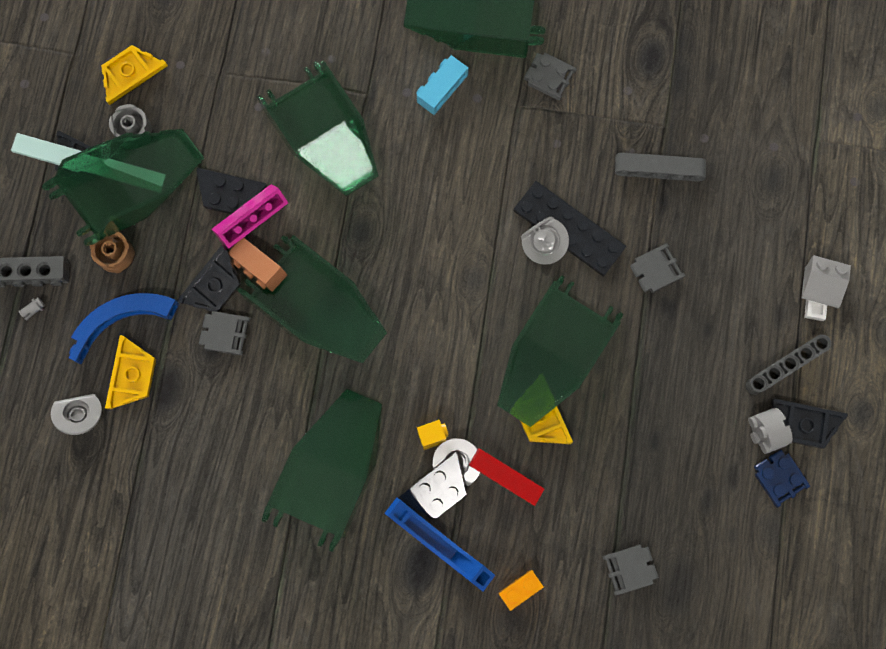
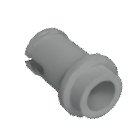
M33 298L31 303L19 310V313L27 321L39 310L43 311L45 304L40 298Z

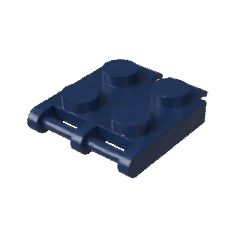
M782 450L768 457L771 464L765 459L754 466L757 471L754 475L777 508L787 499L796 497L795 494L804 488H810L808 481L789 453L785 455Z

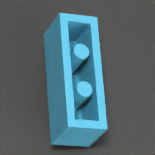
M452 55L448 59H444L439 66V70L430 75L425 86L422 85L416 93L417 103L435 115L468 76V67Z

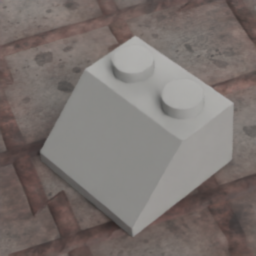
M813 255L805 267L801 298L839 308L849 283L851 265Z

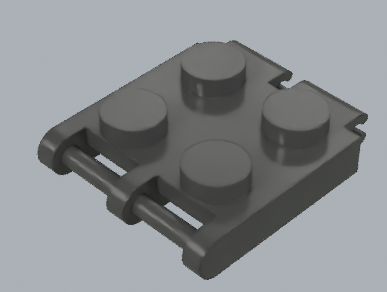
M537 53L531 63L532 65L524 76V80L528 81V86L556 100H561L564 88L568 87V81L577 69L547 53H544V55Z
M668 243L635 258V263L630 266L636 278L642 275L643 278L639 279L638 282L644 293L649 290L653 293L686 276L679 269L676 263L677 259L673 258L669 251ZM663 250L666 251V253H667V255H668V257H669L670 260L667 259V257H666V255H665V253H664ZM672 264H673L674 268L676 269L678 275H676L674 269L672 268V266H671Z
M212 311V315L205 314L202 327L208 329V331H201L199 344L204 345L206 350L243 356V342L247 337L245 334L247 323L250 322L251 318Z
M637 545L602 556L603 560H606L608 576L612 579L615 596L652 585V580L659 578L655 565H647V562L653 560L649 547L642 548L641 545Z

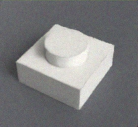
M806 300L804 318L819 321L826 320L827 305Z

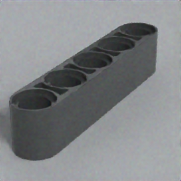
M618 153L615 155V174L628 177L703 181L706 179V160L692 157Z
M818 335L750 378L746 382V390L752 395H757L828 351L831 347L830 338L826 335ZM817 341H820V342L822 343V345H823V348H822V349H820V348L817 346V344H816ZM801 351L806 352L807 359L801 356ZM785 361H789L791 363V369H788L785 366ZM769 371H773L776 374V379L770 377ZM753 381L760 383V389L754 387Z

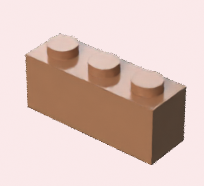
M245 238L238 241L228 252L234 266L238 269L242 267L244 269L243 273L250 279L253 277L257 279L256 283L262 289L267 287L273 292L287 276L281 266Z

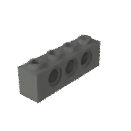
M64 256L0 258V288L5 287V285L24 287V284H31L36 287H41L43 284L62 286V283H69L70 261ZM31 269V273L25 276L26 271ZM50 269V273L44 276V272ZM12 270L11 275L6 277L7 272Z

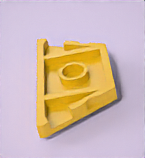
M131 45L101 65L107 103L111 105L168 66L167 63Z
M122 335L119 337L105 405L106 409H113L147 398L150 393L156 359Z
M541 374L525 391L523 396L514 404V409L529 442L572 444V438Z

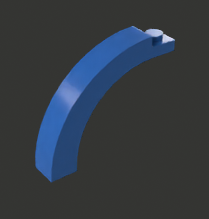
M150 293L125 295L104 303L92 311L74 331L71 338L76 340L77 343L71 347L69 359L82 364L95 339L116 321L134 315H155L171 321L179 303L167 296Z
M396 498L384 513L481 591H484L495 577V574L448 539L399 498Z

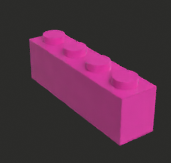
M271 184L212 228V231L220 242L229 249L287 205L288 201L279 188Z

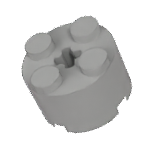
M127 104L115 110L116 112L109 119V127L113 135L124 147L136 148L150 141L152 126L141 109Z
M773 408L748 418L753 431L750 434L751 439L755 444H759L764 454L792 443L793 438L790 426H785L783 420L786 418L778 408Z

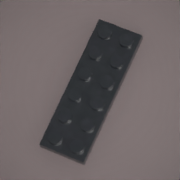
M537 181L534 182L513 209L515 213L533 226L548 217H553L562 223L569 235L567 251L603 277L627 247Z

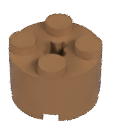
M115 230L98 233L90 244L92 259L101 268L112 273H121L129 267L135 255L132 244L123 234Z

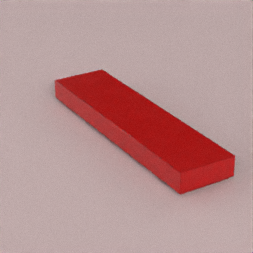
M478 448L468 465L533 506L536 505L544 491V488L482 449Z

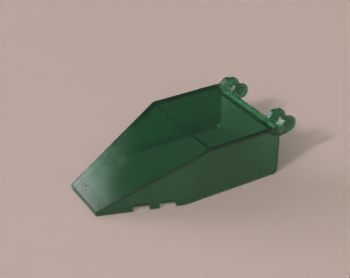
M407 0L404 27L421 35L432 37L439 43L441 41L452 49L520 58L527 57L528 45H542L544 43L543 37H530V34H545L546 30L543 26H531L534 0Z
M322 60L320 64L315 61L313 65L319 73L315 77L310 69L305 67L304 71L310 80L278 99L275 98L270 89L267 90V95L272 100L270 104H267L261 95L257 96L263 111L292 155L345 196H348L379 177L364 119L325 61Z
M183 129L162 130L159 133H150L148 131L143 132V134L134 135L133 133H125L64 158L59 165L56 175L47 180L42 185L43 190H49L58 185L59 189L51 192L49 198L51 200L56 199L63 194L67 197L87 224L80 228L76 234L80 237L90 231L94 234L83 241L85 246H90L145 220L203 161L204 157Z
M293 235L291 239L282 236L280 239L290 249L286 252L277 244L273 247L283 255L277 264L287 274L284 280L272 292L267 287L265 289H262L260 286L257 287L246 278L244 282L254 292L250 295L240 287L237 291L245 300L292 337L306 344L363 364L387 334L386 330L351 279Z
M561 276L552 283L513 343L497 403L498 407L529 427L533 426L580 388L620 325L623 313L620 312L615 317L614 322L611 323L606 319L613 311L612 306L609 307L602 317L568 296L575 284L572 281L568 284L564 293L558 290L564 282V276Z
M346 389L291 450L265 507L262 521L267 522L273 508L279 510L273 522L275 527H278L284 513L324 530L318 542L320 547L324 545L328 532L334 534L335 537L329 546V551L333 552L341 538H345L377 464L382 404Z

